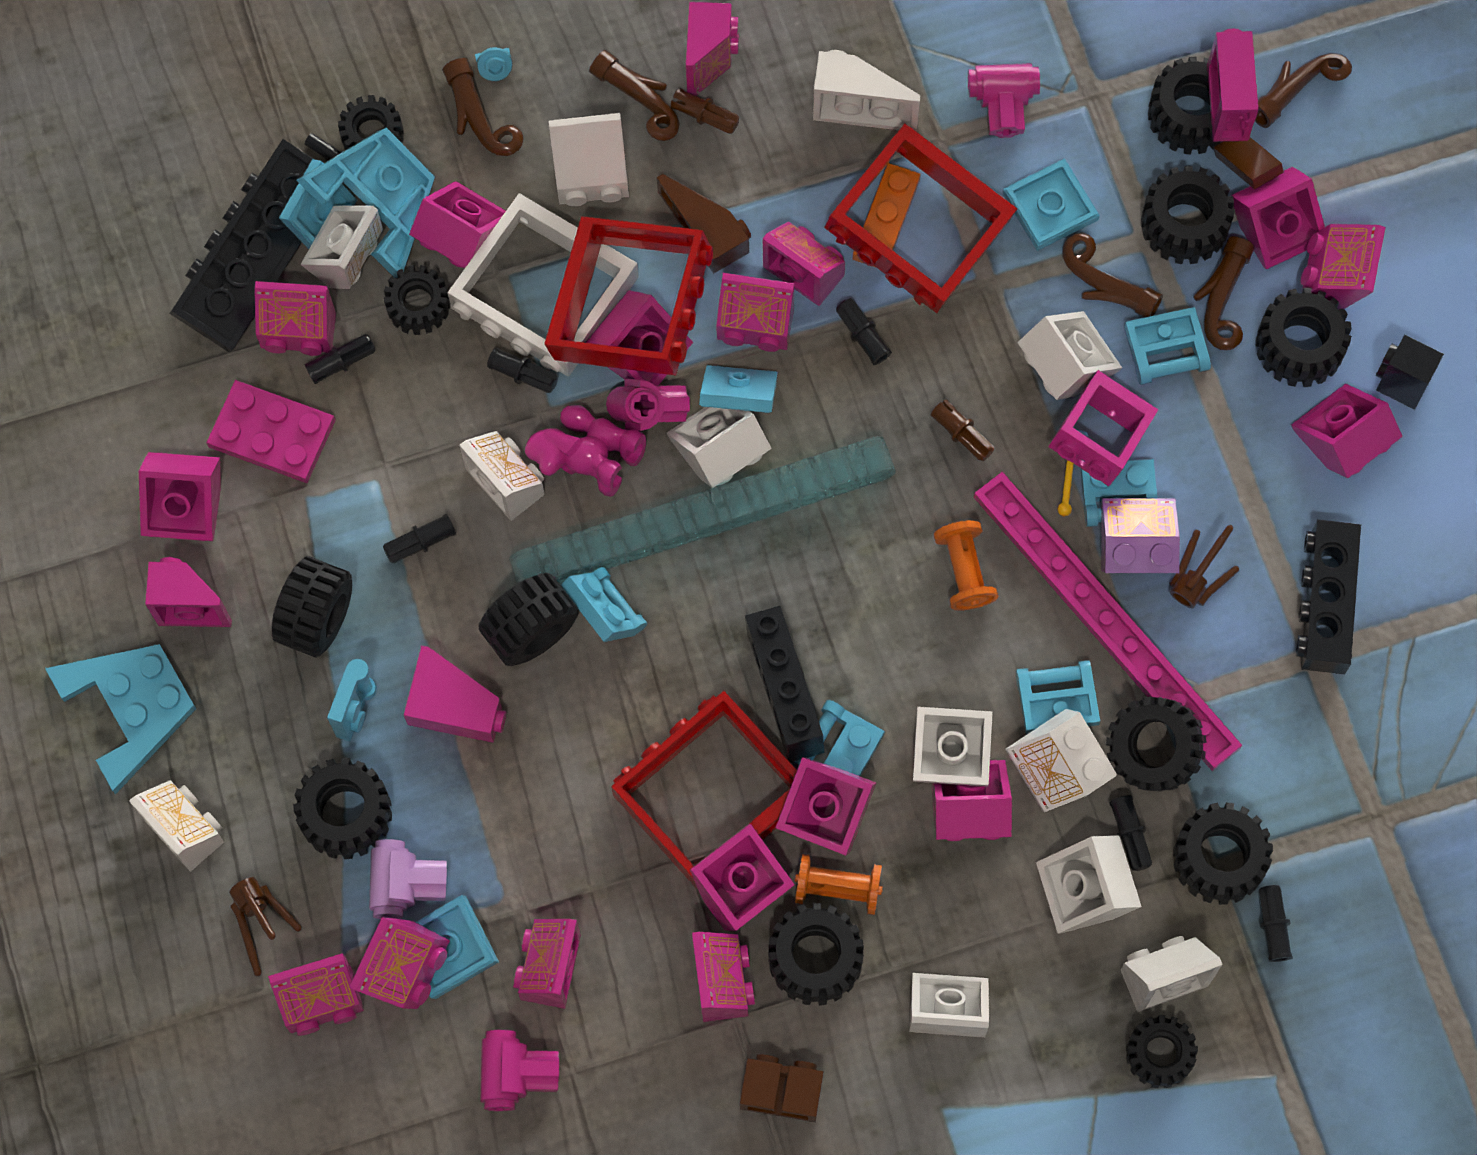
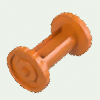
M967 520L951 523L941 527L934 533L936 544L948 546L959 591L949 600L951 608L954 610L964 611L980 608L991 604L999 597L996 588L984 585L973 541L975 537L982 533L981 523L978 521Z
M802 854L799 874L795 875V882L798 883L795 903L803 904L806 894L867 902V914L875 915L877 897L882 895L883 888L879 886L882 865L874 864L871 875L812 867L810 855Z

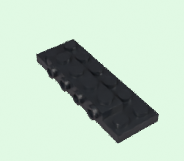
M284 139L281 140L259 175L251 173L244 183L241 191L246 193L240 204L233 201L222 219L228 223L221 233L215 229L204 245V248L209 250L203 262L196 258L185 276L190 279V282L169 313L229 353L234 349L255 316V281L276 283L301 244L298 237L279 217L298 185L296 180L304 175L313 158Z

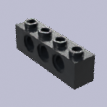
M1317 519L1312 531H1306L1304 552L1310 553L1309 566L1304 565L1301 587L1307 588L1306 600H1301L1298 616L1299 622H1304V634L1298 635L1296 644V657H1302L1301 670L1345 675L1351 665L1361 524ZM1331 556L1336 559L1339 566L1335 568L1328 567L1323 563L1321 557ZM1323 590L1331 592L1335 596L1336 601L1332 603L1325 602L1319 596V592ZM1325 625L1329 627L1333 632V637L1326 638L1321 636L1317 632L1316 626Z
M781 606L745 615L747 636L788 761L791 763L801 760L802 757L809 758L825 753L823 733Z

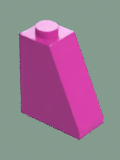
M421 645L404 712L407 725L494 743L496 732L502 733L506 720V711L502 710L500 699L434 650Z

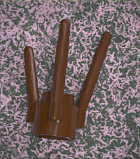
M1228 525L1196 571L1189 570L1185 574L1200 536L1199 530L1193 532L1179 565V573H1176L1169 583L1172 586L1170 594L1182 605L1192 609L1196 604L1203 606L1213 593L1239 572V567L1233 566L1207 589L1205 588L1207 580L1202 575L1233 531L1232 525Z
M249 877L238 882L230 889L229 893L234 900L230 907L237 918L254 975L258 977L261 975V969L244 914L247 917L255 916L270 940L275 939L276 935L262 912L267 907L265 901L295 931H301L302 927L274 898L267 885L260 887L255 877Z

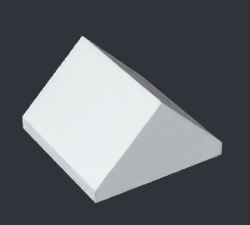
M913 973L909 1032L985 1038L989 1027L988 978Z

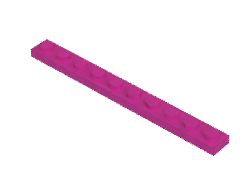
M1003 472L974 493V499L1147 697L1175 700L1195 713L1193 716L1200 720L1203 726L1201 732L1202 735H1206L1207 743H1203V751H1206L1205 759L1202 760L1212 772L1241 749L1242 744Z

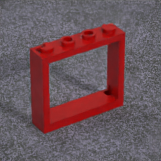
M904 123L832 212L824 228L837 237V243L841 245L846 244L857 252L858 258L863 263L871 267L875 266L883 272L886 279L897 288H904L912 294L917 304L921 305L923 303L935 313H938L1010 222L1017 208ZM897 152L992 223L942 288L847 216V213Z
M581 216L544 343L553 359L676 376L679 364L683 363L686 358L688 331H691L695 325L696 314L694 309L697 298H701L704 292V272L706 266H710L713 259V247L710 245L704 231ZM601 244L689 254L662 352L574 341Z
M725 691L717 697L713 695L710 699L702 701L697 708L699 712L689 721L683 718L677 722L669 731L671 735L661 744L655 742L650 745L641 755L643 760L633 768L630 766L623 768L621 774L613 780L614 784L611 786L612 794L697 890L698 888L690 872L694 865L636 802L631 794L722 716L733 725L789 788H791L797 773L794 766ZM790 789L749 823L762 840L776 829Z

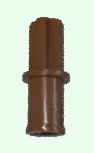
M679 88L673 96L678 99L677 102L671 101L672 109L696 118L697 123L700 125L707 123L726 133L732 134L739 124V116L713 104V100L710 98L704 100L684 91L682 88Z
M947 399L940 402L933 409L931 417L952 435L951 439L953 442H961L978 460L985 461L994 451V446L973 427L974 421L972 419L967 420Z

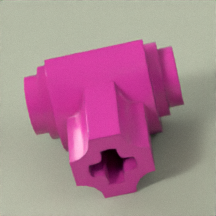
M1031 63L979 65L975 66V69L968 70L969 98L976 97V101L981 102L982 108L987 107L989 135H994L998 138H1012L1015 135L1024 134V106L1028 105V101L1033 98V95L1040 94L1039 67H1032Z
M624 379L625 386L616 387L607 397L606 407L608 413L615 420L625 422V429L642 431L650 429L658 422H686L687 413L690 411V397L687 395L685 385L655 386L649 381Z
M487 1031L486 1038L482 1039L480 1101L484 1103V1109L488 1111L515 1110V1103H518L520 1098L526 1097L527 1092H557L559 1051H527L528 1046L520 1043V1040L516 1038L515 1031Z

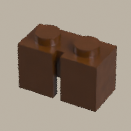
M757 1054L756 1059L748 1058L740 1099V1110L816 1123L824 1071L816 1070V1064L805 1061H794V1066H783L779 1064V1058L770 1055Z

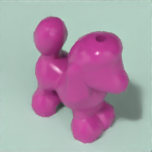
M580 405L566 406L561 411L560 420L571 431L587 432L586 437L578 438L568 435L557 428H546L537 431L528 439L525 446V454L530 460L539 464L541 473L551 476L561 468L569 474L578 473L593 476L597 479L599 491L609 497L614 496L622 482V478L617 475L622 466L618 462L608 459L609 452L619 451L621 457L628 465L637 466L646 448V436L643 432L634 429H621L604 418L595 419L586 408Z

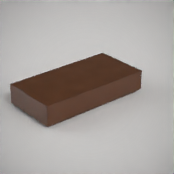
M1249 137L1248 141H1223L1213 147L1215 157L1253 189L1284 173L1282 163L1251 137Z

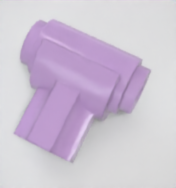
M385 839L376 841L375 848L371 849L369 909L373 911V917L376 919H381L382 917L401 919L403 918V912L415 905V900L445 901L447 861L416 860V855L409 852L405 848V842L400 840Z

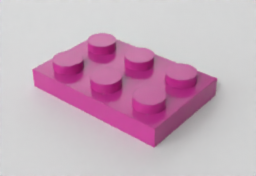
M235 380L206 443L211 449L308 483L336 420L334 415Z

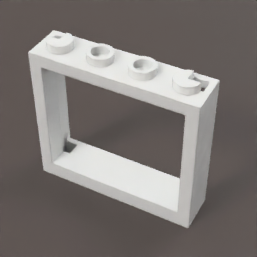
M519 193L447 292L451 309L458 312L462 319L469 320L471 318L481 324V328L488 335L494 338L501 336L511 342V347L524 356L531 354L538 358L545 369L549 371L552 369L569 377L578 363L554 360L544 345L546 339L469 294L519 222L570 252L572 250L578 228ZM601 244L595 267L614 279L577 330L574 338L576 342L586 343L639 278L638 263L608 245Z

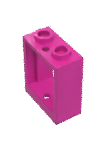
M1232 28L1216 32L1207 63L1213 142L1248 141L1259 110L1252 31H1241Z
M1097 370L1048 447L1065 460L1071 461L1089 473L1094 479L1110 486L1123 470L1158 409ZM1087 404L1132 432L1118 457L1073 428Z

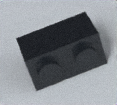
M1404 334L1399 346L1391 343L1375 375L1381 378L1376 391L1415 410L1444 354Z

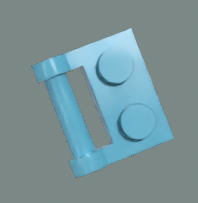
M1195 307L1131 320L1125 323L1124 328L1140 385L1151 383L1153 378L1195 369L1198 372L1211 369L1210 357ZM1192 347L1194 351L1192 356L1150 365L1147 360V356Z
M1154 459L1127 461L1123 470L1110 486L1094 479L1089 473L1080 468L1086 527L1098 526V523L1101 522V508H1097L1096 502L1102 501V498H1158Z
M600 567L592 573L569 576L561 584L562 588L573 600L603 642L635 636L647 626L646 620L641 614L636 615L609 580L611 575L605 567Z
M354 659L346 666L327 717L336 737L350 742L354 732L359 733L363 726L366 713L362 710L365 702L372 699L377 692L375 682L369 677V667L362 659Z
M1089 660L1079 661L1077 666L1028 671V668L1016 669V681L1026 734H1029L1065 709L1080 712L1088 726L1100 724L1092 668ZM1075 680H1080L1081 683L1080 688L1032 693L1031 686Z
M826 700L821 709L823 715L819 720L824 741L835 721L845 725L824 764L861 777L881 742L885 731L845 710L838 703ZM815 756L809 757L807 759L814 760ZM801 760L791 762V764L798 770Z

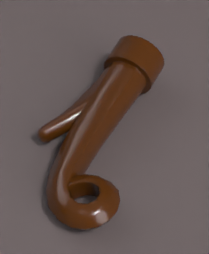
M607 50L600 52L591 64L589 73L602 82L607 81L655 114L646 124L647 131L652 138L660 141L674 138L679 131L680 123L673 109L654 91H664L667 85L663 82L646 78L618 63L619 59ZM657 124H666L667 128H660Z
M1328 53L1312 59L1291 75L1290 61L1284 62L1280 75L1271 90L1265 96H1261L1258 99L1259 110L1255 122L1263 128H1268L1281 116V111L1320 72L1331 81H1341L1351 74V62L1346 56L1341 54ZM1330 67H1337V68H1340V69L1334 70V69H1331Z
M458 58L447 63L442 71L455 97L457 134H464L468 121L473 132L488 151L499 156H509L519 151L523 144V135L516 126L505 125L492 134L473 81L474 72L468 59ZM505 135L513 137L512 141L507 144L500 143V140Z
M1083 232L1074 233L1066 239L1063 245V259L1066 266L1085 283L1097 289L1096 291L1082 293V299L1120 304L1135 310V313L1143 317L1155 315L1161 304L1163 294L1149 287L1144 289L1086 264L1096 250V243L1089 234ZM1078 244L1087 246L1083 254L1075 256L1073 252L1075 246Z
M1235 236L1228 237L1222 252L1223 257L1217 269L1193 297L1195 301H1200L1210 294L1204 319V331L1207 340L1220 350L1234 349L1243 339L1242 328L1236 322L1220 319L1245 264L1250 262L1255 248L1250 241ZM1229 330L1233 335L1230 338H1223L1218 332Z

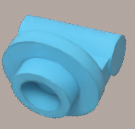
M493 47L486 49L482 53L475 54L478 71L483 78L490 81H499L507 77L511 72L512 60L509 48Z

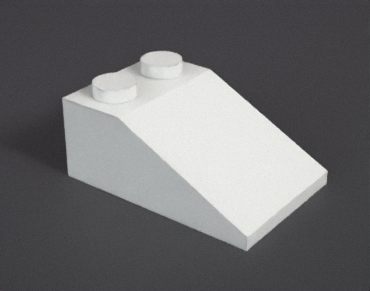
M840 50L819 51L814 85L813 120L900 130L904 123H906L917 132L920 95L855 55H849Z
M620 113L549 121L559 205L581 206L588 201L597 200L610 203L619 201L624 197H629Z
M1178 936L1162 943L1163 949L1149 953L1148 949H1142L1128 955V962L1123 964L1121 973L1138 1013L1208 987L1222 966L1220 957L1196 937L1185 941L1183 936Z

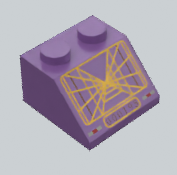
M1102 498V572L1179 573L1180 535L1175 498Z

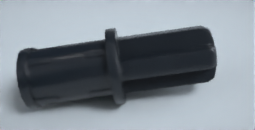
M849 298L842 301L837 306L836 312L852 333L851 340L859 343L873 365L880 364L886 360L892 352L876 332V324L873 321L869 322L853 299Z
M364 334L339 348L333 346L332 351L304 365L314 384H317L341 370H344V372L348 371V366L373 354L376 349L371 338Z
M498 347L493 349L487 362L489 369H494L514 378V382L517 384L523 382L546 393H551L557 385L558 375L531 363V359L528 357L522 359Z
M445 514L443 517L419 528L416 525L413 526V531L385 543L383 549L388 560L391 563H396L421 550L424 553L427 552V547L450 536H455L456 532L448 515Z
M1125 795L1111 800L1109 804L1112 807L1119 830L1116 836H1119L1123 842L1130 868L1133 871L1149 868L1152 865V860L1143 834L1146 828L1140 825L1133 796Z
M1279 885L1261 887L1259 889L1263 923L1260 924V928L1265 930L1269 962L1293 959L1287 926L1291 923L1285 916L1281 888Z

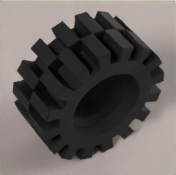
M368 95V102H363L361 96L356 98L358 105L354 106L352 102H349L346 105L348 112L342 110L340 114L341 121H338V128L345 151L364 140L358 135V128L369 120L380 121L384 128H387L403 143L402 134H404L400 114L391 102L387 105L385 98L380 97L379 101L376 102L374 95Z
M414 265L408 266L409 272L404 274L403 270L400 269L397 271L398 278L395 279L391 276L388 280L389 287L385 286L384 289L386 310L389 319H392L393 325L396 328L401 326L402 332L408 334L411 329L414 335H420V329H425L426 334L432 332L431 326L435 325L439 328L442 325L441 319L446 320L449 315L447 309H450L447 286L442 276L438 278L435 270L431 269L429 273L426 266L420 265L419 271H415ZM416 289L426 291L431 296V300L425 309L411 311L405 307L403 302L407 293Z
M1158 1015L1157 1018H1152L1151 1016L1145 1019L1143 1023H1139L1129 1037L1126 1045V1061L1132 1067L1130 1070L1134 1076L1137 1074L1141 1078L1139 1081L1143 1084L1147 1082L1152 1084L1151 1087L1159 1088V1086L1169 1088L1173 1084L1182 1082L1194 1067L1197 1060L1196 1054L1198 1053V1046H1195L1194 1043L1196 1038L1193 1033L1190 1034L1188 1032L1189 1027L1185 1023L1181 1025L1177 1022L1178 1018L1172 1016L1171 1019L1165 1018V1015ZM1155 1038L1170 1040L1176 1049L1174 1062L1167 1066L1154 1064L1147 1054L1149 1042Z

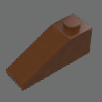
M661 174L657 177L658 193L681 227L704 231L710 245L713 247V259L709 266L713 274L749 253L751 233L743 220L737 221L729 210L668 176Z

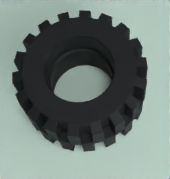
M1189 57L1186 63L1182 59L1174 61L1173 68L1167 65L1162 70L1161 76L1158 75L1155 80L1148 106V120H1151L1150 128L1152 132H1159L1158 140L1162 144L1167 141L1171 143L1169 147L1171 150L1177 151L1179 147L1184 149V154L1191 155L1192 150H1197L1198 154L1206 153L1208 146L1214 150L1213 147L1221 142H1213L1211 112L1200 116L1190 115L1182 111L1175 102L1181 97L1195 96L1203 99L1210 106L1208 58L1204 57L1203 62H1199L1197 57Z
M1185 166L1182 172H1179L1176 167L1170 169L1168 176L1163 173L1157 178L1156 184L1152 183L1143 207L1141 227H1144L1143 236L1145 241L1151 240L1150 248L1154 252L1157 250L1162 251L1161 258L1168 260L1170 256L1174 257L1177 264H1183L1184 259H1189L1190 264H1196L1199 257L1206 261L1212 257L1213 251L1217 253L1222 248L1223 242L1227 239L1235 210H1232L1234 206L1233 196H1228L1229 187L1226 183L1220 186V177L1215 173L1210 177L1206 175L1207 169L1201 167L1199 172L1193 171V166ZM1176 205H1191L1199 209L1207 221L1198 226H1185L1176 222L1168 210Z
M1303 288L1300 294H1298L1296 289L1288 290L1286 298L1280 294L1275 298L1273 304H1269L1257 331L1255 346L1259 347L1257 351L1259 361L1265 360L1263 368L1268 373L1272 370L1275 372L1274 379L1281 382L1282 378L1288 379L1289 386L1295 387L1297 382H1302L1303 387H1311L1313 380L1320 384L1325 382L1328 375L1332 377L1336 373L1350 345L1352 336L1349 334L1352 327L1351 321H1345L1348 315L1345 308L1338 310L1339 301L1334 297L1329 301L1325 298L1326 293L1320 290L1316 295L1311 293V288ZM1291 326L1308 327L1318 334L1322 341V346L1313 350L1297 348L1288 341L1284 330Z
M305 556L290 572L278 597L272 618L273 641L312 657H320L334 641L346 616L352 594V575L350 572L313 557Z
M542 573L521 581L501 595L485 612L478 625V630L506 666H515L536 658L556 644L573 626L578 617L579 609L552 574Z
M1145 697L1143 700H1134L1128 703V708L1121 709L1116 714L1118 719L1116 722H1111L1108 728L1112 730L1110 738L1106 737V745L1110 746L1111 753H1107L1109 761L1114 762L1116 766L1114 770L1117 775H1122L1125 778L1124 781L1129 785L1137 786L1138 789L1146 791L1173 790L1178 788L1177 786L1189 782L1192 774L1198 773L1200 770V760L1205 759L1206 751H1203V743H1207L1206 735H1202L1201 728L1203 726L1200 720L1193 716L1195 713L1189 708L1184 707L1180 702L1161 697ZM1152 722H1162L1168 725L1176 738V750L1173 757L1168 763L1159 767L1146 764L1141 759L1137 749V740L1140 732L1146 725Z
M342 758L341 763L338 764L335 763L334 759L326 760L327 767L321 769L317 764L311 768L314 774L310 778L304 775L301 779L302 789L296 788L294 796L297 803L293 804L294 813L297 817L296 822L309 844L311 843L315 850L321 854L324 851L328 857L337 859L338 855H342L345 860L353 859L352 854L356 852L363 856L368 853L367 847L372 845L375 848V842L379 840L380 835L386 836L389 831L387 822L392 821L390 797L378 774L372 768L370 770L367 769L365 763L357 760L356 764H352L350 758ZM354 792L361 795L364 799L363 811L351 824L333 826L323 820V808L326 802L335 794Z
M1226 802L1224 807H1219L1218 803L1210 804L1207 810H1204L1203 807L1200 808L1192 818L1189 817L1185 822L1173 849V856L1176 857L1173 865L1175 872L1179 871L1181 874L1179 881L1183 886L1188 884L1191 887L1189 893L1196 897L1199 893L1204 896V902L1211 903L1213 899L1219 900V905L1228 904L1230 900H1234L1236 903L1243 900L1245 895H1251L1266 876L1272 862L1270 855L1273 852V844L1268 843V838L1270 837L1268 829L1262 830L1260 827L1262 820L1257 815L1253 819L1247 815L1249 809L1242 806L1240 811L1234 809V803ZM1212 836H1224L1233 840L1242 851L1243 865L1241 868L1231 872L1214 869L1203 857L1201 850L1203 841Z
M813 903L812 908H806L804 904L798 906L796 912L791 913L789 911L783 915V921L781 923L777 922L773 928L768 951L770 972L772 977L775 978L778 988L781 991L784 989L788 993V997L794 1001L796 998L802 1000V1004L811 1005V1002H818L819 1006L827 1005V1001L831 999L834 1002L841 999L842 994L846 991L849 993L854 987L856 979H859L864 957L863 939H860V931L857 925L851 924L850 917L845 912L841 915L837 913V908L829 905L828 909L821 908V903ZM808 936L825 937L837 947L838 961L827 972L820 974L808 973L802 970L794 961L793 951L796 944Z

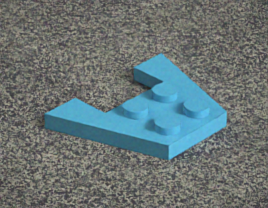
M384 128L298 178L296 181L321 205L327 203L340 185L344 183L366 206H374L378 209L380 220L390 230L371 255L394 278H398V270L402 269L404 272L415 239L409 233L423 198L430 194L435 176L387 128Z
M160 644L45 668L64 702L97 684L126 736L127 743L96 760L115 795L196 710L195 705Z

